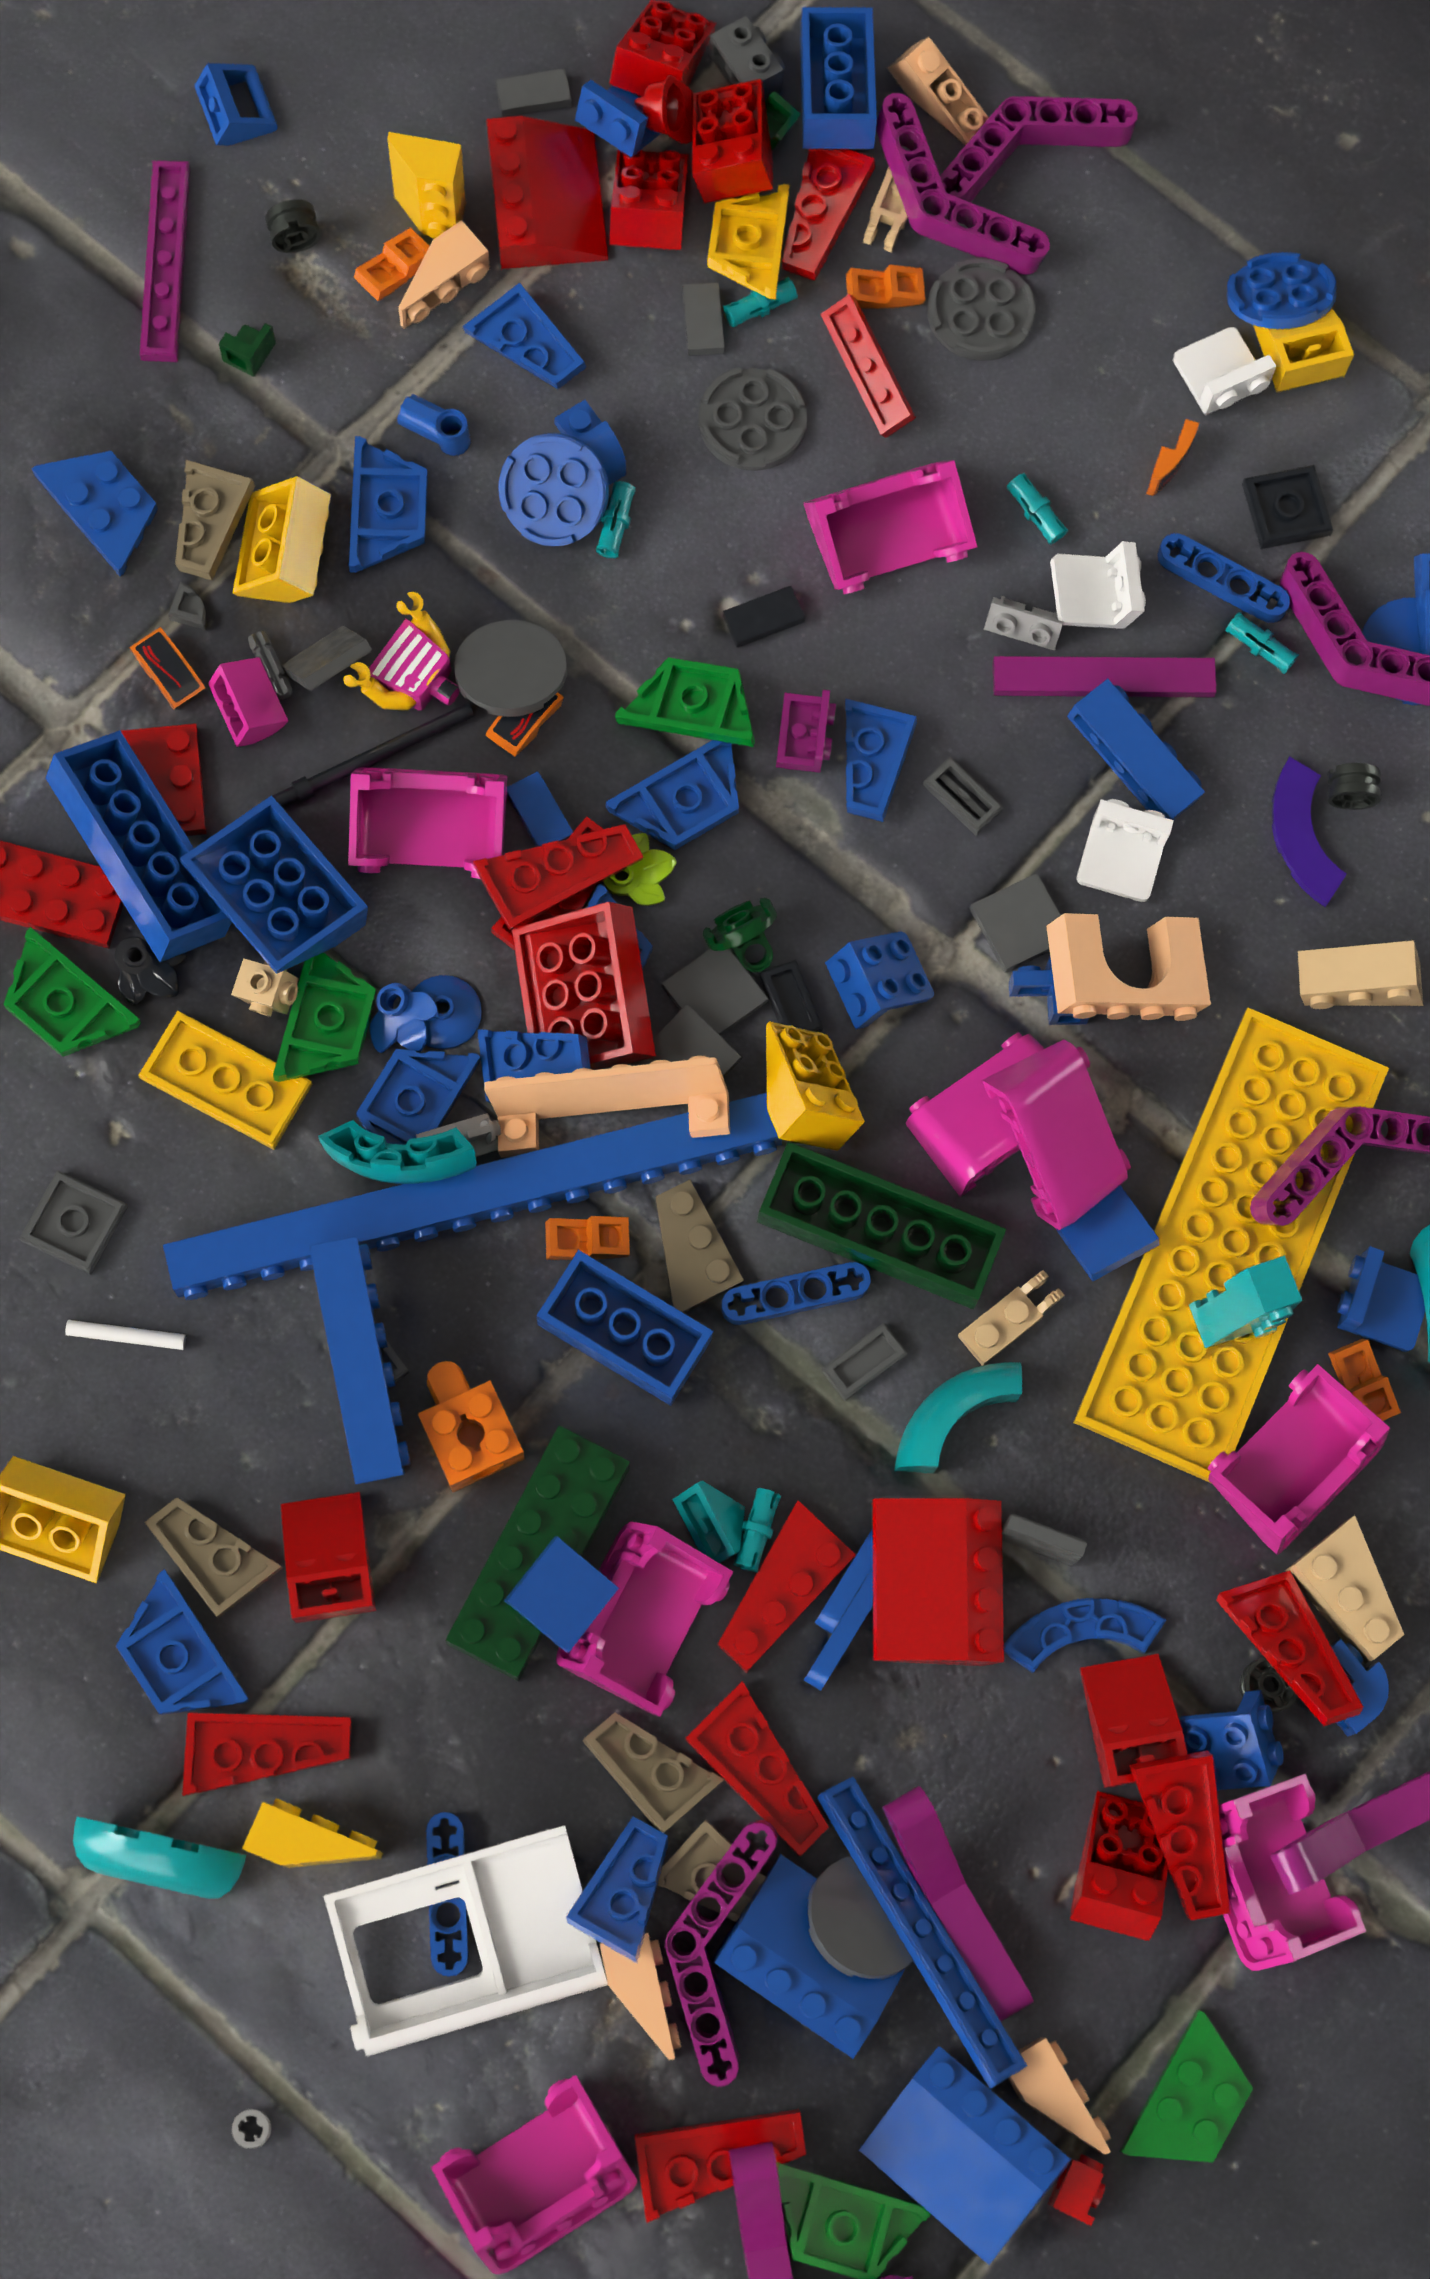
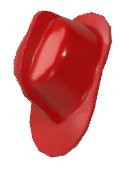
M671 75L666 77L665 81L650 84L646 88L644 96L635 99V105L648 117L647 129L666 134L679 143H690L693 133V91Z

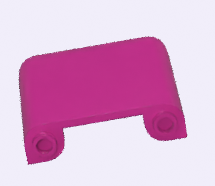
M955 460L927 464L804 502L807 518L833 586L837 590L842 589L843 594L864 589L863 582L869 580L870 577L935 557H946L947 563L968 557L967 550L977 547Z
M374 767L356 768L351 773L348 865L358 866L357 871L362 873H380V866H387L388 864L464 867L465 870L471 871L472 878L480 879L472 864L473 861L503 855L507 776L491 773Z
M1020 1032L1014 1034L1001 1045L1003 1050L931 1100L928 1096H924L909 1108L912 1114L907 1119L906 1126L959 1197L975 1188L976 1181L985 1174L989 1175L992 1173L997 1165L1020 1150L1010 1123L1001 1116L1000 1111L1003 1109L1000 1106L999 1097L989 1098L982 1080L1045 1049L1031 1034L1024 1036Z
M1064 1039L982 1080L989 1098L999 1097L998 1100L1003 1109L1000 1111L1001 1116L1010 1123L1034 1182V1185L1030 1187L1036 1196L1031 1198V1202L1037 1216L1058 1230L1076 1222L1125 1182L1128 1178L1127 1171L1131 1169L1126 1154L1117 1147L1087 1071V1068L1090 1067L1087 1054L1082 1047L1075 1048L1073 1044Z
M1319 1364L1309 1373L1305 1369L1302 1370L1292 1380L1289 1387L1293 1391L1289 1396V1400L1238 1452L1233 1451L1228 1455L1222 1451L1208 1466V1469L1211 1471L1208 1480L1276 1555L1283 1552L1372 1461L1382 1449L1390 1430L1387 1424Z
M629 1522L617 1534L599 1569V1572L619 1589L570 1652H565L559 1647L556 1663L577 1676L660 1717L663 1710H666L671 1705L675 1696L673 1680L666 1674L702 1604L711 1605L714 1602L721 1601L726 1596L730 1586L729 1580L734 1571L658 1526Z
M1306 1773L1218 1805L1230 1913L1223 1914L1238 1956L1247 1968L1252 1971H1259L1294 1962L1367 1932L1358 1906L1344 1895L1331 1897L1324 1879L1289 1895L1270 1858L1271 1854L1306 1834L1301 1819L1313 1814L1315 1809V1793L1310 1786Z
M576 2075L570 2079L559 2080L549 2088L548 2095L544 2101L547 2111L478 2155H475L470 2149L454 2148L447 2151L440 2158V2161L431 2167L475 2253L495 2275L509 2272L626 2197L637 2184L634 2173Z

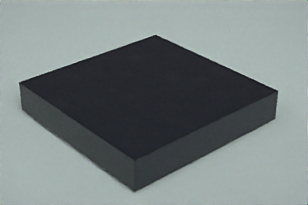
M1314 465L1244 479L1242 485L1261 549L1331 536L1333 527Z

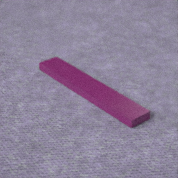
M153 160L140 340L141 361L178 362L190 165L188 161Z
M994 656L993 658L994 696H1086L1107 678L1113 685L1120 686L1128 697H1215L1216 694L1215 658Z

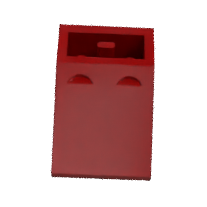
M651 0L617 45L609 84L642 97L650 84L665 81V78L669 75L674 76L689 87L708 46L710 35L714 32L717 23L706 20L704 16L698 13H687L674 8L668 2Z
M762 79L693 93L692 175L704 203L773 189V159Z
M619 149L617 150L611 202L610 245L681 250L688 154H679L672 150L663 152L640 150L631 158Z
M354 1492L281 1504L286 1578L291 1617L294 1622L303 1623L376 1611L361 1493Z
M1159 1654L1080 1667L1104 1788L1136 1783L1129 1766L1131 1764L1187 1754L1183 1730Z
M1097 1791L1076 1878L1070 1920L1150 1941L1162 1918L1168 1873L1166 1861L1144 1803Z

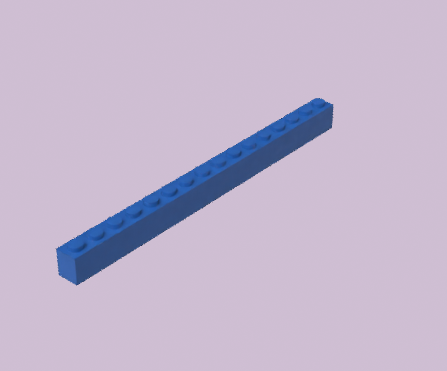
M767 1093L729 1102L730 1134L692 1138L689 1132V1112L477 1165L475 1169L451 1178L426 1183L402 1184L164 1244L163 1249L172 1287L177 1297L184 1296L185 1300H194L207 1296L208 1290L223 1286L224 1290H234L247 1285L246 1280L262 1277V1280L265 1281L283 1277L285 1270L300 1267L302 1271L313 1270L309 1245L357 1236L360 1245L367 1244L369 1249L377 1248V1251H388L399 1247L400 1241L415 1238L416 1242L431 1240L438 1236L439 1231L453 1228L454 1232L467 1231L476 1227L475 1222L491 1218V1222L494 1223L502 1222L513 1218L514 1212L529 1209L530 1213L545 1211L552 1207L551 1203L565 1199L567 1203L581 1202L590 1197L589 1193L604 1190L606 1194L620 1192L627 1188L628 1183L642 1180V1184L656 1183L665 1178L664 1174L679 1171L681 1175L691 1174L701 1170L703 1164L717 1161V1165H726L740 1159L739 1155L754 1152L755 1156L766 1155L776 1151V1146L782 1144V1139H779L767 1110Z

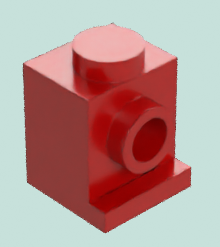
M1081 2154L1078 2161L1070 2158L1069 2165L1057 2180L1048 2205L1092 2226L1095 2218L1087 2215L1090 2206L1095 2209L1097 2208L1104 2194L1105 2185L1101 2183L1104 2176L1101 2173L1104 2165Z

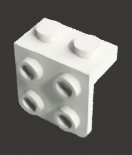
M1229 327L1176 351L1173 357L1176 367L1205 415L1218 409H1225L1249 395L1262 392L1270 385L1271 378L1276 369V364L1270 354L1255 361L1238 330L1234 327Z
M1121 542L1106 557L1056 554L1051 559L1057 618L1063 621V625L1125 629L1145 611L1146 597L1142 591L1140 580L1141 561L1137 557L1135 542Z
M1101 799L1093 817L1077 874L1078 883L1139 902L1147 901L1150 897L1162 851L1171 833L1174 820L1165 818V815L1158 811L1145 810L1143 812L1129 808L1127 803L1120 800L1110 799L1105 801Z

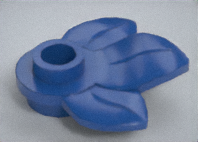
M391 983L383 987L376 999L378 1012L370 1023V1035L375 1049L382 1053L398 1041L400 1045L408 1050L421 1052L428 1039V1028L425 1021H429L439 1014L436 1002L427 993L412 992L401 983ZM398 997H401V1002L396 1009H394V1000Z

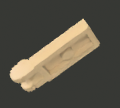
M888 168L872 207L871 219L863 243L871 245L876 238L879 223L888 224L892 227L886 236L884 250L892 253L900 230H904L908 216L891 170ZM913 178L916 182L922 183L919 179Z
M1044 1270L1035 1275L1021 1288L1019 1286L958 1334L959 1339L982 1366L1043 1318V1314L1065 1296L1060 1289H1057L1048 1294L1037 1307L1027 1297L1032 1291L1046 1283L1049 1276Z

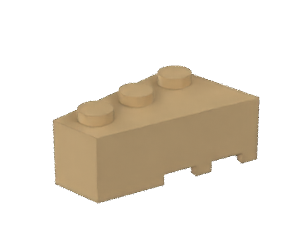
M1414 940L1298 951L1300 996L1305 1006H1310L1313 1009H1327L1333 1006H1423L1421 966Z
M1355 1515L1344 1521L1285 1570L1291 1571L1299 1588L1346 1644H1352L1358 1650L1364 1660L1362 1664L1375 1660L1404 1635Z

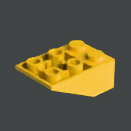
M1333 308L1319 320L1297 328L1269 329L1253 325L1263 355L1267 356L1270 354L1276 364V369L1272 376L1276 392L1345 376L1354 357L1344 325Z
M769 1021L766 1024L767 1110L779 1139L838 1151L865 1121L858 1107V1101L853 1095L846 1079L845 1071L841 1067L834 1051L831 1039L827 1034Z
M275 1798L273 1805L262 1802L242 1848L287 1868L381 1859L383 1855L382 1852L375 1849L378 1841L353 1830L349 1838L338 1834L337 1831L340 1825L315 1814L311 1822L300 1817L302 1809Z

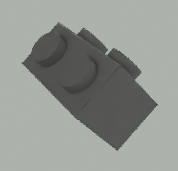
M747 16L710 35L709 56L729 85L762 79L765 99L773 91L777 93L782 90L783 74L785 73L784 64L778 54H772L766 45L763 32L758 26L754 27Z

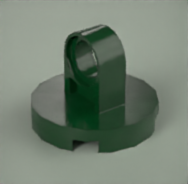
M760 898L759 902L761 905L753 907L749 900L717 916L714 919L717 926L712 931L707 927L703 930V937L709 949L723 951L733 948L743 967L751 972H760L768 968L773 960V951L764 931L776 920L777 912L771 900L767 898ZM760 944L765 948L763 959L755 963L747 961L745 959L746 949L750 945Z

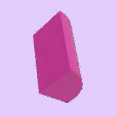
M260 657L222 663L218 666L208 685L236 747L250 745L266 739L286 725L288 722L287 716Z

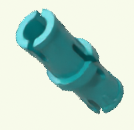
M787 277L778 282L776 300L769 299L751 290L750 295L723 306L724 315L729 325L734 328L753 317L755 318L759 315L761 317L770 314V310L797 299V291L792 280Z
M1025 473L1019 474L1008 483L1006 488L1025 511L1023 515L1028 521H1033L1049 545L1056 543L1067 534L1069 530L1051 509L1049 499L1042 497Z
M617 481L613 483L608 509L605 510L601 519L603 527L596 552L606 558H617L619 556L624 530L630 526L631 519L628 515L636 488L627 482Z
M1240 612L1235 615L1225 630L1251 648L1250 653L1255 657L1258 655L1262 656L1284 674L1291 668L1299 654L1294 653L1272 637L1274 634L1269 629L1264 631Z
M757 1488L748 1521H744L741 1528L744 1534L740 1551L734 1560L735 1566L747 1571L758 1572L767 1539L772 1538L774 1531L771 1529L779 1500L781 1499L780 1494L775 1493L774 1495V1491Z

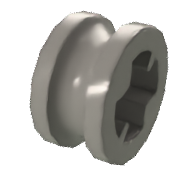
M248 2109L241 2112L232 2124L233 2138L244 2148H258L264 2145L271 2134L270 2120L259 2110ZM250 2116L257 2117V2125L263 2127L261 2136L254 2135L255 2141L253 2142L247 2141V2134L240 2131L242 2122L249 2123L248 2117Z

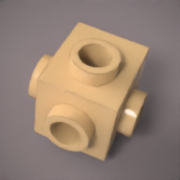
M243 958L231 995L251 1004L249 1010L269 1017H271L273 1011L287 1015L290 1005L294 1003L298 994L297 984L299 978L287 972V969L276 974L266 961L262 964Z

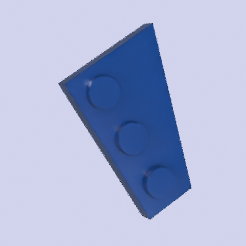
M520 283L462 326L465 333L556 389L562 387L586 368L583 359Z
M845 698L847 811L854 815L884 822L917 725V718L913 715Z
M633 1816L567 1914V1923L637 1963L669 1843L668 1836Z

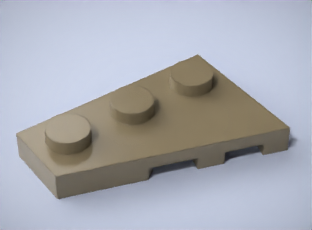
M186 460V487L182 492L183 516L182 523L179 524L175 564L181 572L213 580L252 495L255 484L251 478Z
M691 1180L657 1195L655 1201L672 1307L685 1314L728 1292L730 1289L742 1285L744 1279Z
M177 1497L144 1522L217 1618H220L283 1569L282 1566L267 1558Z
M616 1712L583 1739L584 1744L654 1827L662 1833H665L724 1781L723 1778L715 1773H710L693 1763L692 1759L681 1752L677 1753L662 1744L655 1736Z
M705 1820L662 1867L658 1886L665 1887L691 1901L732 1843L709 1821ZM737 1848L734 1850L736 1853L743 1855ZM737 1863L726 1864L723 1868V1877L730 1884H740L745 1880L744 1868ZM761 1871L755 1876L726 1918L735 1922L738 1920L753 1894L765 1879V1875ZM704 1897L699 1901V1904L718 1913L721 1912L720 1904L715 1898Z

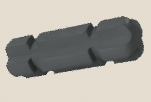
M259 631L251 634L248 637L249 646L255 657H260L279 701L293 695L292 687L285 676L274 648L271 646L267 633Z

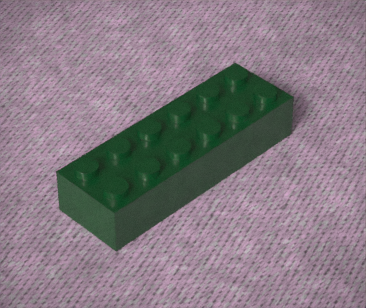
M788 1142L757 1218V1223L971 1309L975 1308L1006 1232L1005 1228L791 1142Z
M560 1425L558 1426L445 1640L447 1645L519 1682L543 1633L504 1600L554 1537H559L581 1557H584L630 1469V1461Z

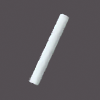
M68 1320L65 1329L67 1336L184 1350L186 1344V1334Z

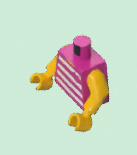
M407 592L408 596L413 600V608L409 610L403 601H398L397 609L401 614L411 615L412 620H404L369 668L361 662L351 664L350 667L357 671L359 678L356 680L353 676L347 675L344 676V683L351 688L362 687L361 692L382 709L409 710L414 708L416 710H423L433 696L450 706L460 692L458 685L447 679L451 672L450 650L439 627L427 611H421L423 608L421 595L416 592Z

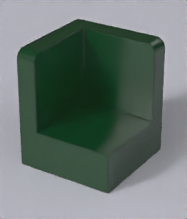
M775 91L765 101L771 151L801 115Z
M265 323L262 329L258 331L248 325H243L236 337L226 332L219 342L222 361L255 377L276 344L273 326Z

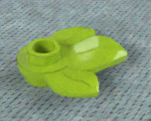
M646 833L634 834L632 837L644 857L643 860L622 870L629 875L626 880H617L615 875L604 880L603 883L612 894L618 896L628 895L639 905L651 906L665 901V896L658 883L671 874L676 866V859L665 851L649 850V838Z

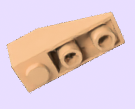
M930 37L910 46L887 68L907 96L963 144L966 145L988 120L987 114Z
M462 220L435 238L424 256L399 305L400 323L404 329L413 322L419 323L423 321L432 309L441 303H448L453 300L459 290L469 283H477L490 270L488 250Z
M644 1934L637 1963L601 1943L600 1948L608 1986L669 2060L675 2059L673 2050L681 2048L676 2023H667L664 2008L672 2006L667 1981H658L655 1966L663 1964L658 1939L650 1941L649 1934Z
M1040 2037L1018 2050L1027 2067L1008 2078L1018 2098L1096 2151L1105 2155L1111 2152L1106 2144V2141L1111 2139L1110 2134L1099 2116L1092 2119L1084 2105L1089 2101V2098L1077 2078L1072 2081L1069 2079L1063 2068L1068 2061L1057 2042L1053 2041L1049 2044L1047 2038Z

